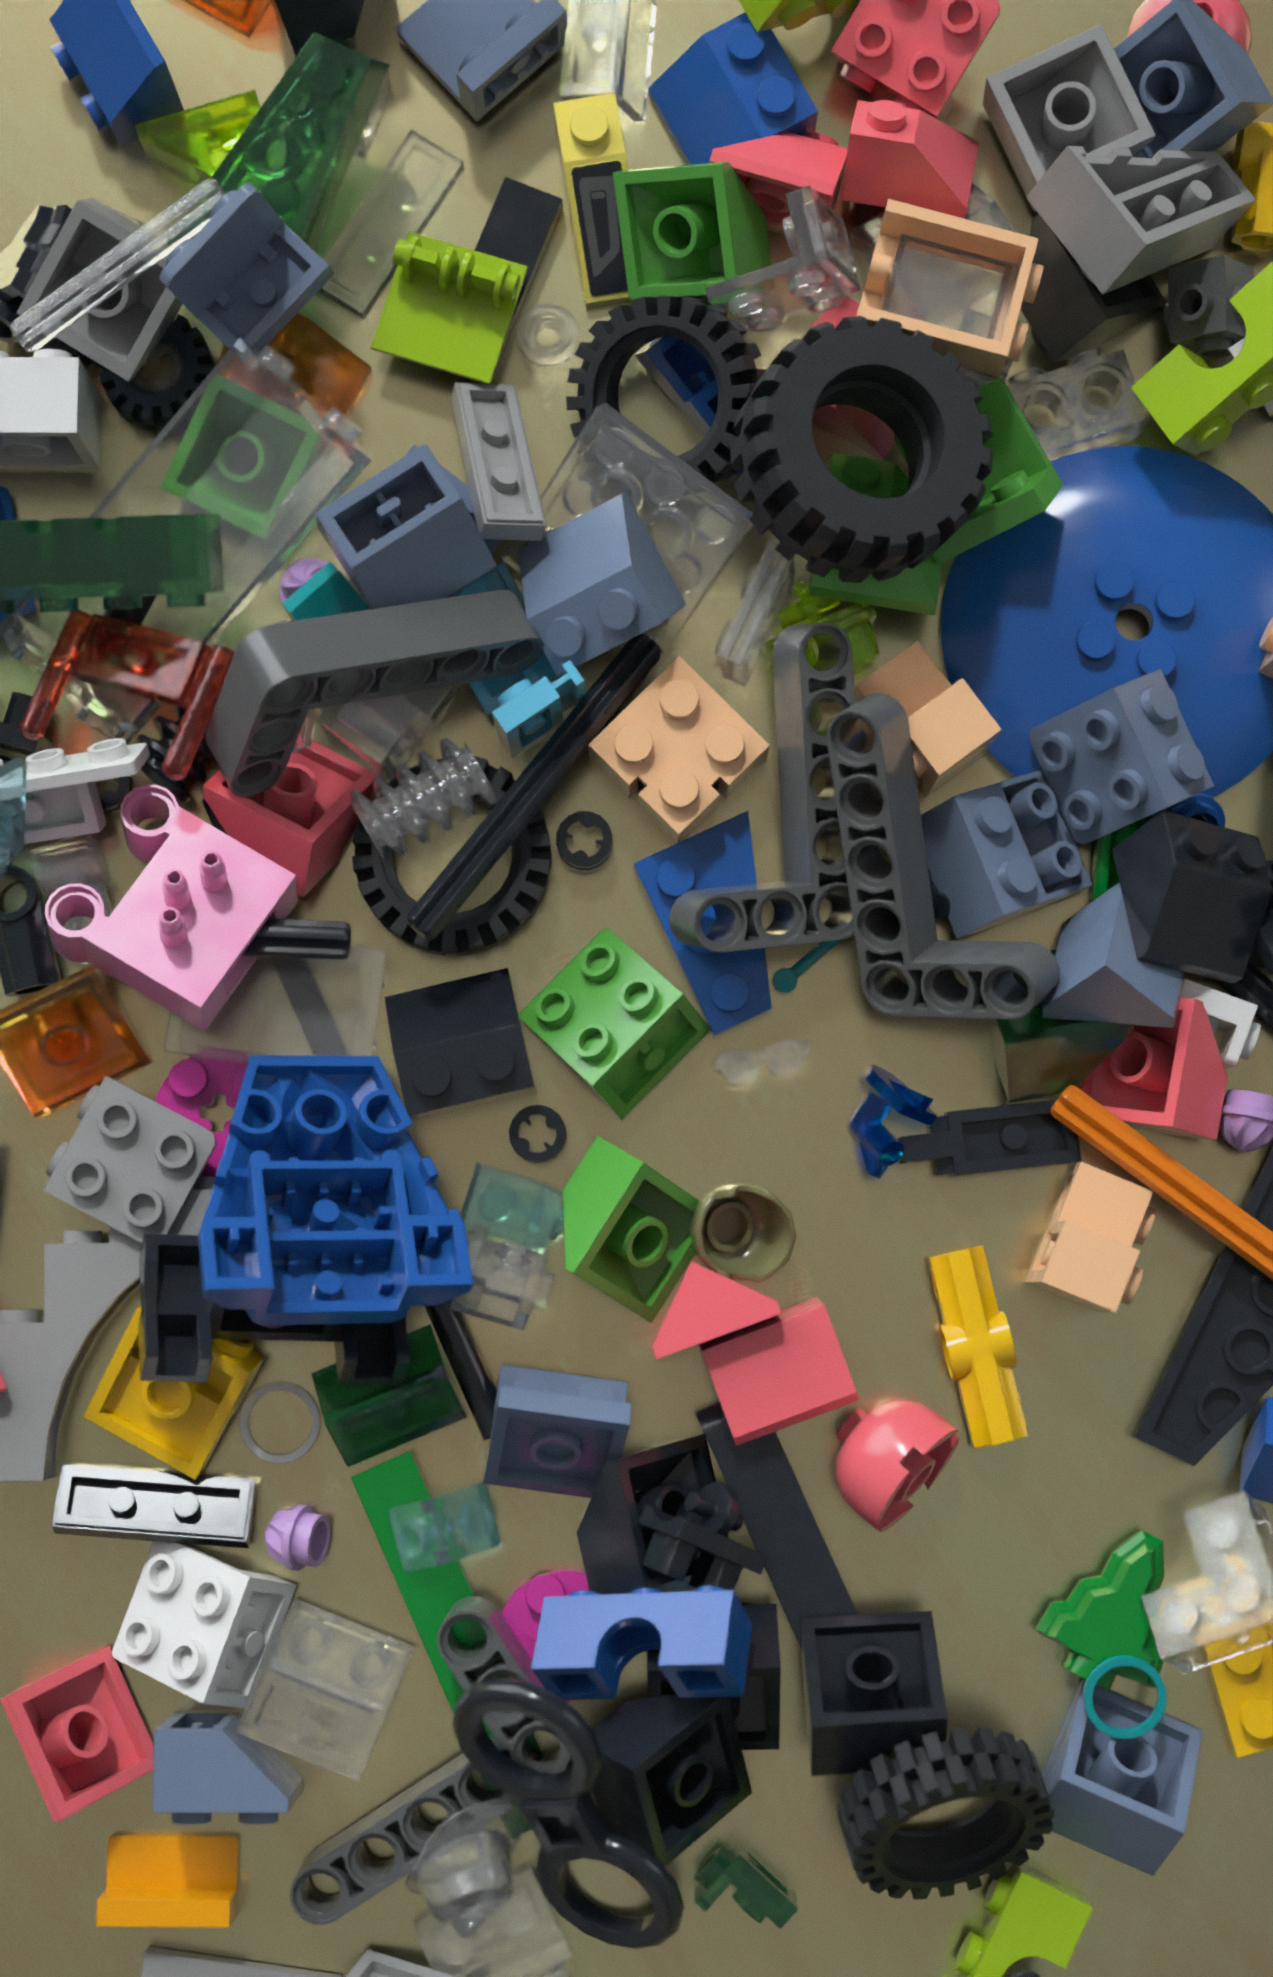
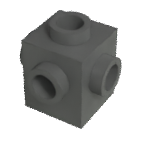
M1226 255L1167 267L1168 301L1164 307V321L1170 334V342L1194 350V353L1203 359H1215L1231 355L1228 348L1245 338L1246 328L1241 315L1229 299L1254 278V268Z

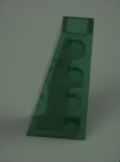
M313 32L169 236L166 243L175 248L183 240L192 239L211 219L210 216L214 206L225 194L233 190L237 191L246 183H251L264 196L282 221L315 251L390 64L334 38Z
M220 514L120 516L108 519L59 518L51 519V521L0 520V614L16 613L15 600L39 599L40 612L79 611L78 598L103 597V610L142 608V596L166 595L167 608L206 606L205 593L224 592Z

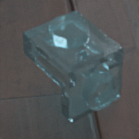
M477 1162L460 1217L465 1224V1229L523 1244L529 1250L543 1254L548 1239L555 1240L562 1227L564 1210L563 1203L560 1202L561 1191L548 1182Z
M483 1482L428 1499L402 1504L389 1510L402 1567L407 1572L451 1563L501 1545L495 1515L486 1484H483Z

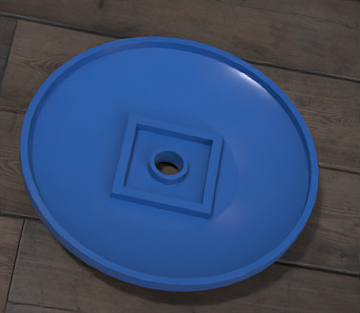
M1109 446L1088 449L1051 461V464L1061 479L1063 487L1046 511L955 556L947 576L939 620L940 653L944 675L951 685L963 678L1002 729L986 754L1006 774L1015 778L1042 770L1029 741V733L1032 728L1114 687L1161 669L1169 688L1176 696L1178 708L1196 747L1204 758L1205 767L1214 784L1213 787L1200 793L1215 798L1252 773L1273 752V678L1258 672L1267 652L1259 648V643L1268 623L1273 617V514L1247 488L1229 475L1183 454L1140 446ZM1125 609H1135L1143 613L1149 623L1148 635L1140 640L1124 638L1116 628L1115 619L1117 613Z

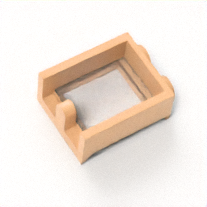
M888 199L857 316L867 318L868 327H873L880 318L898 321L902 324L901 332L910 336L918 329L935 340L931 347L943 357L950 351L963 365L962 368L992 375V379L1000 377L1007 359L1015 362L1019 361L1029 324L1017 320L1022 301L1033 304L1040 284L1044 265L1033 263L1038 238Z

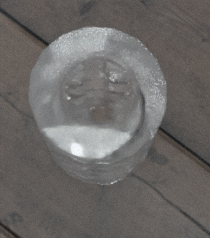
M446 737L440 740L441 762L435 760L426 751L419 752L417 759L420 774L415 775L403 764H398L395 766L396 788L390 786L379 776L372 779L375 800L370 801L356 789L350 792L351 805L384 862L383 847L386 845L401 857L408 855L405 834L409 832L422 843H429L431 840L428 821L431 819L446 831L453 829L450 811L452 807L455 806L469 818L474 817L473 795L479 794L492 806L498 803L493 788L465 742V748L460 749Z

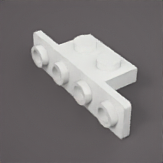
M113 738L97 742L87 748L88 752L65 755L63 749L52 748L31 754L25 759L26 762L4 765L3 760L0 759V848L101 832L107 823L95 781L137 774L150 756L147 743L126 745L125 739Z

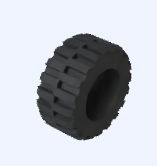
M853 316L844 317L836 328L829 322L809 328L802 339L794 338L773 360L748 393V400L739 410L733 427L738 438L730 447L731 466L735 470H743V474L734 485L740 502L744 504L751 501L756 510L749 520L760 535L769 530L780 541L774 548L788 561L796 554L808 560L805 567L806 571L821 577H825L832 569L839 570V579L842 582L861 583L871 573L873 578L881 581L896 577L906 567L915 568L928 559L968 521L967 516L979 506L986 491L983 480L992 472L994 454L991 448H985L983 445L993 436L989 415L987 413H978L976 405L983 397L976 383L973 380L968 383L964 382L957 372L963 365L950 351L943 357L931 347L935 341L932 337L918 329L912 336L902 333V324L898 321L880 318L873 327H868L867 318ZM826 405H850L872 413L889 426L899 439L907 458L909 481L906 494L895 498L870 497L853 491L837 480L824 465L817 452L812 433L813 411Z

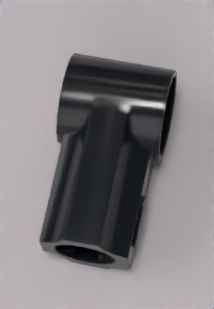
M0 865V897L3 890L14 882H24L27 888V899L19 910L4 913L0 905V975L5 995L8 997L30 995L62 985L54 944L45 917V905L48 901V894L44 885L23 868L15 865Z

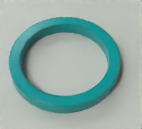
M1118 1655L1102 1661L1090 1672L1083 1689V1703L1090 1720L1101 1732L1114 1738L1132 1739L1148 1733L1159 1723L1166 1708L1167 1693L1161 1676L1151 1664L1139 1657ZM1119 1666H1132L1143 1670L1153 1679L1157 1690V1700L1153 1712L1145 1721L1134 1727L1118 1728L1107 1724L1096 1714L1093 1706V1691L1096 1683L1107 1671Z

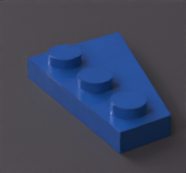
M748 811L633 863L635 872L700 1010L710 1027L713 1037L771 1011L772 1005L765 948L715 952L686 946L674 936L669 923L670 910L675 900L685 892L696 889L757 884ZM711 905L705 909L701 916L700 926L705 936L712 931L716 921L715 911Z

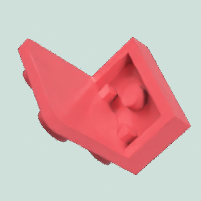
M860 0L831 49L836 59L844 65L839 75L868 94H871L877 85L897 97L894 102L901 104L905 108L921 110L944 123L955 104L951 95L999 17L1001 11L998 0Z

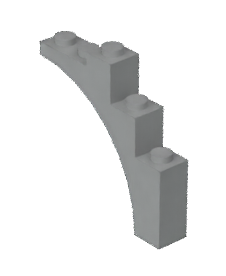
M215 1177L199 1178L169 1235H199ZM110 1226L109 1243H102V1231H63V1244H44V1322H38V1309L0 1310V1372L7 1387L5 1391L0 1393V1481H44L56 1477L61 1424L75 1378L100 1331L129 1295L140 1286L139 1255L142 1243Z

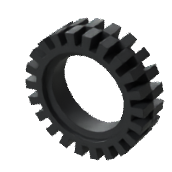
M658 296L633 299L632 305H618L608 311L611 316L609 321H596L588 330L595 337L592 342H580L574 355L583 359L581 368L569 369L567 382L578 384L577 396H566L567 411L578 410L580 421L570 424L574 438L585 437L589 444L580 451L588 462L599 461L602 464L597 472L607 481L620 480L619 488L630 493L644 492V496L647 497L690 495V493L703 492L714 488L713 483L727 481L737 473L731 466L730 447L738 438L733 429L738 412L748 400V393L766 371V369L756 368L754 359L762 356L756 343H746L742 336L748 331L739 321H728L725 318L728 312L718 306L705 305L703 300L688 297ZM667 336L680 338L692 344L700 351L714 371L718 387V408L708 433L693 449L675 457L657 455L643 448L627 430L622 421L618 405V387L623 370L631 356L643 345L657 338Z
M446 753V759L434 760L433 755L419 758L420 764L408 769L406 764L394 771L395 778L387 784L382 781L373 790L376 796L370 804H364L359 814L362 819L359 829H354L352 843L355 846V856H352V863L362 897L373 914L390 933L397 935L406 944L416 949L420 947L430 950L431 954L445 956V953H458L459 956L473 954V950L485 947L487 951L498 946V941L508 935L513 937L522 929V923L528 917H533L539 908L538 902L542 894L545 895L549 884L548 877L550 868H552V853L545 818L541 809H539L511 844L512 861L508 876L500 890L487 902L476 908L455 913L435 939L430 941L416 933L408 925L407 916L417 901L410 897L399 883L394 863V850L397 838L406 821L419 809L430 803L450 798L470 800L491 811L516 781L513 779L511 772L502 766L497 769L489 765L487 759L474 756L473 760L462 759L460 753Z
M965 1727L954 1728L950 1731L948 1741L940 1742L937 1732L922 1735L925 1746L913 1750L908 1741L894 1746L898 1757L894 1760H891L882 1753L872 1759L870 1763L873 1772L860 1769L852 1777L854 1787H844L841 1793L843 1803H838L837 1809L854 1872L856 1871L858 1880L862 1884L868 1882L870 1890L878 1894L887 1889L889 1897L901 1899L910 1889L913 1900L927 1899L932 1888H938L940 1897L955 1895V1884L966 1882L968 1891L982 1887L980 1876L988 1873L995 1880L1007 1875L1004 1863L1009 1862L1020 1867L1028 1861L1027 1850L1038 1851L1045 1843L1043 1834L1051 1833L1054 1826L1051 1818H1054L1055 1814L1034 1752L1030 1751L1029 1745L1025 1741L1020 1739L1016 1742L1013 1734L1005 1731L994 1737L991 1728L979 1727L972 1738L969 1739ZM968 1798H994L975 1814L946 1826L920 1831L897 1830L912 1817L944 1803Z

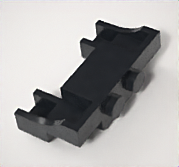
M143 1235L139 1255L141 1314L138 1324L140 1381L207 1382L213 1359L211 1339L334 1342L338 1385L403 1386L410 1364L406 1317L393 1323L261 1326L251 1320L245 1309H226L203 1297L198 1235Z

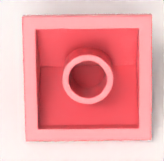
M691 1261L651 1346L657 1360L782 1313L776 1300Z
M817 1297L780 1310L782 1314L698 1344L736 1446L859 1400L826 1306Z
M109 1645L21 1686L0 1699L54 1823L67 1818L153 1770V1742L117 1661L112 1656V1650Z

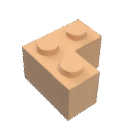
M918 640L856 684L854 689L856 703L868 695L881 693L893 697L905 709L909 722L916 782L926 797L984 756L1002 730L965 680L961 678L951 685ZM862 721L863 730L869 737L874 739L872 729L866 722Z
M1083 1162L1072 1164L1025 1283L1095 1312L1116 1313L1120 1302L1129 1305L1136 1294L1143 1275V1269L1135 1266L1140 1250L1133 1248L1132 1245L1133 1242L1142 1245L1151 1230L1156 1209L1148 1207L1154 1191Z

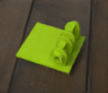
M409 231L406 241L399 239L394 250L393 264L397 265L371 344V349L490 385L528 266Z

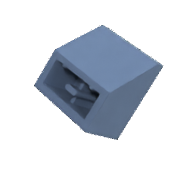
M426 443L315 513L319 532L370 609L449 598L497 566L462 497Z
M1043 770L955 795L921 814L928 869L936 888L949 898L950 912L948 919L957 939L1003 924L1093 885L1057 803L1056 796L1051 790Z
M240 1711L174 1712L154 1730L153 1813H171L172 1823L186 1825L208 1823L212 1821V1813H238V1822L243 1824L275 1823L279 1821V1813H289L303 1792L304 1777Z

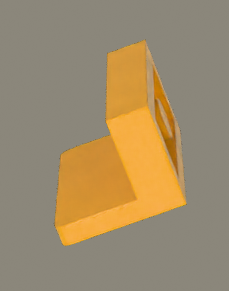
M112 1834L107 1842L106 1890L97 1899L96 1927L229 1928L238 1915L239 1837L236 1834Z

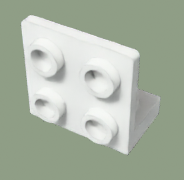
M153 1541L113 1647L112 1656L114 1659L202 1704L251 1709L297 1585L278 1576L239 1570L186 1544Z

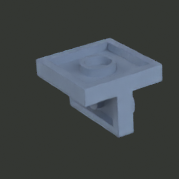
M500 1364L483 1484L591 1498L606 1461L621 1457L623 1454L631 1414V1403H626L628 1382Z

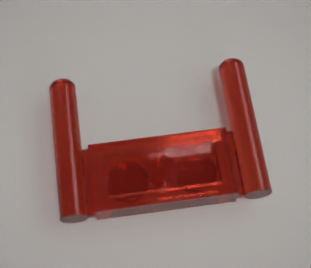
M73 608L68 615L22 718L19 732L25 739L30 741H38L43 738L70 675L75 676L79 681L185 708V713L162 764V771L168 778L181 780L186 777L213 715L235 652L222 645H214L212 647L202 640L95 613L92 616L85 611Z

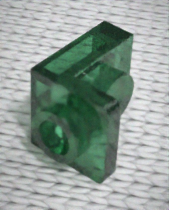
M739 1841L727 1854L721 1848L715 1850L694 1876V1879L699 1883L695 1889V1903L704 1912L710 1908L731 1883L737 1888L732 1894L733 1899L758 1923H762L768 1917L781 1929L798 1911L796 1895Z

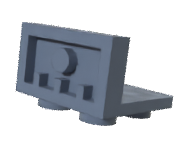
M427 0L397 26V34L400 40L470 115L478 121L568 43L567 11L557 0H541L539 3H536L534 0Z

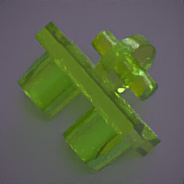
M804 581L791 585L795 604L775 612L782 629L801 621L803 623L835 624L843 629L850 639L853 669L878 658L879 649L872 627L877 613L873 605L855 603L822 618L820 613L840 605L839 600L809 595L810 589ZM776 638L765 642L766 650L762 651V656L769 670L773 669V647ZM810 638L807 643L805 652L811 667L818 660L814 652L818 649V646L813 638Z

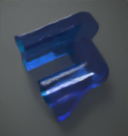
M870 1065L863 1075L864 1079L882 1097L868 1092L852 1115L849 1128L854 1137L860 1142L866 1171L871 1176L880 1179L888 1166L895 1164L902 1157L904 1151L902 1143L882 1124L892 1107L899 1114L929 1126L932 1125L937 1115L929 1108L934 1099L910 1089L900 1079L885 1069L876 1065Z

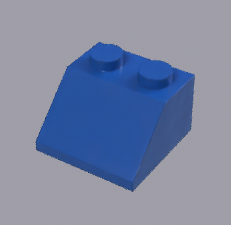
M63 0L49 19L59 40L50 49L68 81L79 76L89 94L80 98L99 133L110 128L118 144L122 147L185 112L166 61L130 0Z
M746 12L704 33L648 87V94L688 165L709 163L714 148L786 132L803 136L807 132H815L818 110L772 29L756 32Z

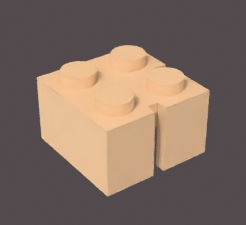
M680 656L588 744L589 758L629 798L638 790V779L646 786L638 794V807L675 844L685 840L718 807L720 794L712 786L719 780L718 790L728 798L767 759L770 747Z

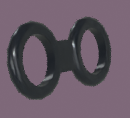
M496 1678L473 1684L457 1700L452 1726L461 1752L478 1773L501 1790L523 1799L520 1809L542 1846L539 1851L536 1874L544 1896L560 1916L583 1933L609 1945L640 1949L664 1943L679 1930L684 1911L682 1896L677 1881L658 1858L638 1843L610 1831L591 1797L590 1792L599 1784L604 1761L595 1732L576 1709L556 1694L529 1682ZM505 1710L519 1712L540 1721L556 1733L567 1747L573 1768L570 1771L550 1774L536 1772L517 1764L502 1753L489 1738L483 1723V1715L489 1712ZM586 1858L603 1861L622 1869L638 1881L647 1892L655 1912L649 1916L632 1918L616 1915L596 1906L584 1897L570 1881L565 1864L568 1861Z

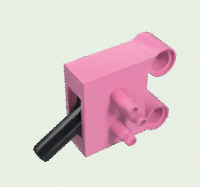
M144 784L133 788L124 797L121 804L120 816L126 844L130 852L137 859L149 864L109 918L106 915L104 903L100 895L92 887L84 884H67L58 888L50 895L45 905V917L56 951L63 958L73 962H90L203 1031H206L259 956L344 960L349 957L351 950L350 924L345 921L286 919L298 902L295 874L179 807L175 796L168 789L156 784ZM148 818H160L166 821L162 827L155 830H144L138 827L143 820ZM75 916H87L93 919L91 924L78 931L63 928L64 924Z

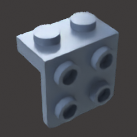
M246 183L237 191L233 190L225 194L214 206L210 216L211 219L192 239L183 240L170 252L165 262V268L160 274V281L246 366L258 356L335 274L332 268L282 221L264 196L251 183Z
M1161 669L1114 687L1032 728L1029 733L1030 744L1050 788L1056 796L1057 803L1073 838L1080 844H1087L1214 786L1205 767L1204 758L1196 747L1178 708L1176 696L1169 688Z

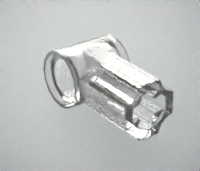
M95 833L72 837L30 850L34 874L46 902L50 895L67 884H84L92 887L100 895L104 903L106 915L109 918L113 912L106 886L110 885V877ZM75 916L70 918L63 928L78 931L86 928L92 923L93 919L87 916ZM68 960V964L72 967L91 964L88 961L73 962Z

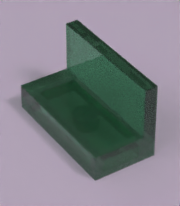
M430 1324L407 1333L410 1364L403 1386L338 1385L336 1363L311 1373L325 1426L347 1467L467 1418L462 1400L445 1367L435 1333Z

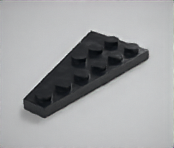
M1273 1147L1243 1208L1246 1213L1272 1232ZM1226 1245L1134 1438L1193 1467L1273 1386V1280Z

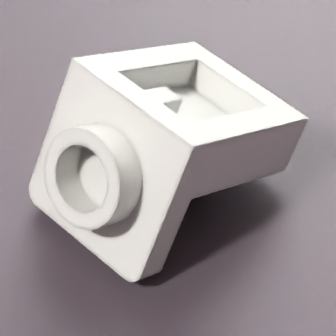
M1183 979L1180 997L1203 1001L1214 1035L1218 1027L1225 1029L1218 1048L1225 1069L1235 1067L1239 1058L1248 1060L1260 1033L1261 1025L1252 1022L1258 1005Z

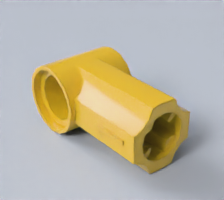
M1253 121L1237 133L1232 170L1255 197L1256 201L1233 225L1231 242L1240 245L1244 250L1266 252L1273 249V123Z

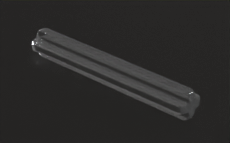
M215 179L203 181L14 320L10 327L15 338L28 352L41 348L168 255L180 242L190 239L197 234L211 219V212L216 203L227 193Z

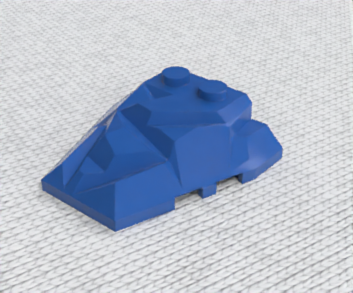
M250 1055L229 1127L223 1155L214 1179L208 1207L198 1235L204 1298L226 1309H245L251 1320L261 1326L393 1323L405 1318L410 1306H436L471 1291L473 1278L465 1224L456 1208L448 1210L435 1185L439 1173L430 1156L422 1159L409 1134L412 1121L379 1056Z

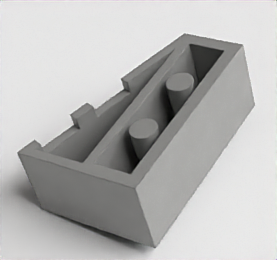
M1067 146L1026 196L1035 210L1079 264L1083 275L1095 284L1102 295L1213 249L1256 201L1255 197L1219 152L1158 150L1152 158L1133 157L1129 148H1113L1107 156H1089L1086 154L1083 146Z

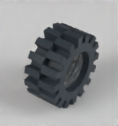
M178 314L131 381L128 382L100 365L102 372L98 374L101 384L114 408L116 407L121 417L128 423L133 420L139 429L148 432L151 425L156 426L159 433H170V424L178 423L181 429L186 428L189 421L188 417L192 415L212 370L217 371V368L203 334L196 326L192 328L187 318ZM161 357L170 359L174 363V371L169 379L159 377L154 385L142 380L141 372L144 370V365L146 366L148 363L157 364Z

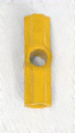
M980 1245L928 1257L929 1271H931L934 1292L943 1324L939 1325L942 1349L951 1380L953 1382L957 1381L972 1447L993 1446L1028 1436L1027 1423L1012 1369L1017 1366L1014 1343L1007 1318L1003 1311L998 1310L984 1246Z

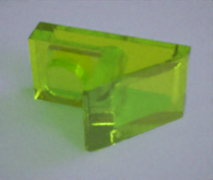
M255 89L135 125L138 137L149 161L220 198L224 195L211 154L219 151L230 154L243 152L255 146L259 139L269 137Z

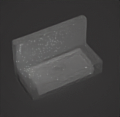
M569 0L559 96L564 101L615 93L617 105L634 122L645 121L657 3L654 0Z

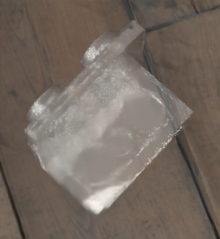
M810 185L786 193L791 216L783 218V229L789 248L796 257L705 288L708 302L716 308L728 312L727 317L732 321H739L745 329L749 328L752 332H762L777 328L785 322V316L805 309L809 312H824L834 309L844 303V296L861 291L844 220Z

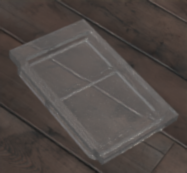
M351 946L349 957L344 960L259 956L206 1031L169 1011L164 1052L248 1064L250 1055L373 1056V1051L377 1047L375 1035L381 991L385 986V978L383 976L387 951Z

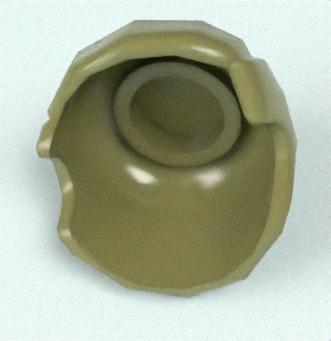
M728 1183L717 1186L714 1191L706 1193L696 1205L689 1228L694 1253L710 1270L729 1279H749L758 1282L770 1278L789 1261L797 1238L793 1215L776 1195L765 1188L751 1183Z

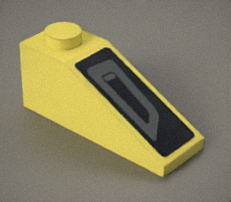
M615 93L553 103L555 134L585 306L589 308L631 301L629 300L613 181V172L628 170Z

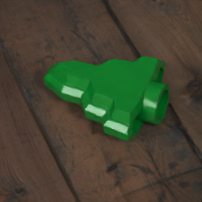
M1139 1530L1112 1551L1101 1575L1079 1579L1066 1600L1051 1601L1037 1624L1035 1631L1046 1638L1054 1640L1068 1650L1061 1665L1062 1667L1087 1679L1090 1672L1102 1661L1113 1656L1130 1655L1145 1660L1160 1675L1165 1655L1159 1649L1157 1643L1164 1619L1155 1603V1599L1165 1577L1163 1540ZM1132 1666L1113 1668L1103 1674L1096 1683L1110 1690L1116 1676L1119 1675L1123 1678L1139 1682L1143 1686L1156 1687L1153 1679L1146 1672Z

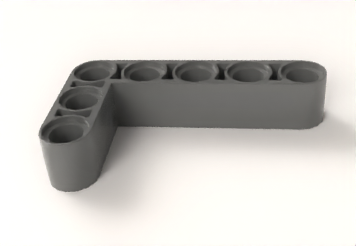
M495 590L260 627L243 638L236 648L209 722L205 740L233 794L241 797L256 795L271 788L283 775L310 709L514 675L526 670L539 660L543 654L541 647L544 646V643L537 630L528 621L525 609L517 595L510 590Z
M804 623L788 626L779 633L773 647L785 881L696 889L683 893L675 900L670 910L669 923L674 936L686 946L715 952H731L842 940L851 937L855 933L827 743V730L831 720L840 712L855 704L853 654L849 637L843 629L835 624ZM810 638L815 640L819 650L818 660L813 667L808 663L805 654L806 645ZM817 702L821 708L822 721L818 730L814 732L810 726L809 713L813 704ZM821 767L826 780L823 791L817 796L812 782L813 775ZM825 831L828 836L829 846L826 855L820 860L816 852V842L819 835ZM829 895L832 902V911L828 920L823 923L819 914L820 904L823 898ZM770 900L775 911L774 919L771 925L764 929L760 920L761 910L764 904ZM711 905L715 911L716 921L712 931L705 936L700 926L701 916L705 909Z
M881 693L866 696L835 716L827 730V743L862 988L865 997L873 1008L882 1014L891 1016L981 1019L1021 1018L1037 1006L1057 986L1060 978V968L1057 959L1049 949L1033 942L944 941L937 939L908 718L905 709L893 697ZM862 721L866 722L872 729L874 740L869 738L864 732L861 724ZM870 784L879 790L883 803L873 795ZM879 847L884 849L890 856L892 865L881 856ZM887 909L896 915L900 925L892 920ZM896 970L905 977L908 985L901 981ZM954 971L964 978L967 987L958 981ZM1013 972L1022 976L1027 983L1028 989L1016 981Z
M467 1596L457 1600L449 1608L437 1633V1647L443 1660L465 1692L473 1684L491 1680L499 1675H509L516 1680L526 1681L545 1689L531 1669L532 1659L499 1609L490 1600L480 1596ZM463 1619H472L484 1628L487 1640L477 1646H469L462 1643L455 1634L454 1624ZM505 1710L489 1712L483 1715L484 1722L492 1732L489 1738L502 1753L517 1764L536 1772L550 1774L561 1773L566 1769L570 1759L567 1747L556 1733L540 1721L519 1712ZM536 1731H546L558 1740L560 1750L549 1756L537 1754L529 1747L526 1737ZM462 1753L314 1849L305 1858L290 1888V1902L293 1909L302 1920L311 1924L326 1925L336 1921L523 1799L501 1789L487 1791L480 1788L472 1776L475 1768ZM424 1803L441 1805L447 1811L450 1821L441 1826L430 1825L420 1817L418 1806ZM371 1838H379L386 1841L392 1847L395 1857L387 1861H379L372 1858L366 1852L364 1841ZM326 1874L332 1877L337 1882L340 1893L333 1896H325L318 1893L312 1887L310 1876Z

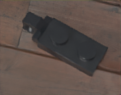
M1057 1099L946 1112L944 1116L929 1118L931 1133L897 1138L901 1164L934 1160L936 1176L951 1174L952 1177L1069 1164L1081 1162L1082 1159L1079 1136L1054 1118L1050 1112Z

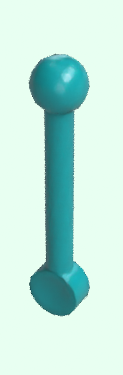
M841 940L820 942L791 968L777 970L772 979L775 990L783 994L792 992L796 988L797 978Z

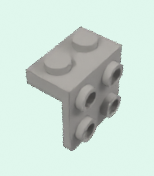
M105 1076L101 1085L95 1084L85 1096L77 1114V1118L81 1122L70 1142L64 1141L54 1153L46 1171V1175L50 1179L43 1191L142 1243L144 1234H169L217 1146V1138L212 1131L153 1101L120 1081Z

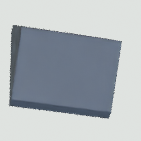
M1119 882L1063 922L1055 954L1060 968V978L1055 989L1045 997L1042 1008L1043 1018L1174 1028L1185 972L1137 960Z

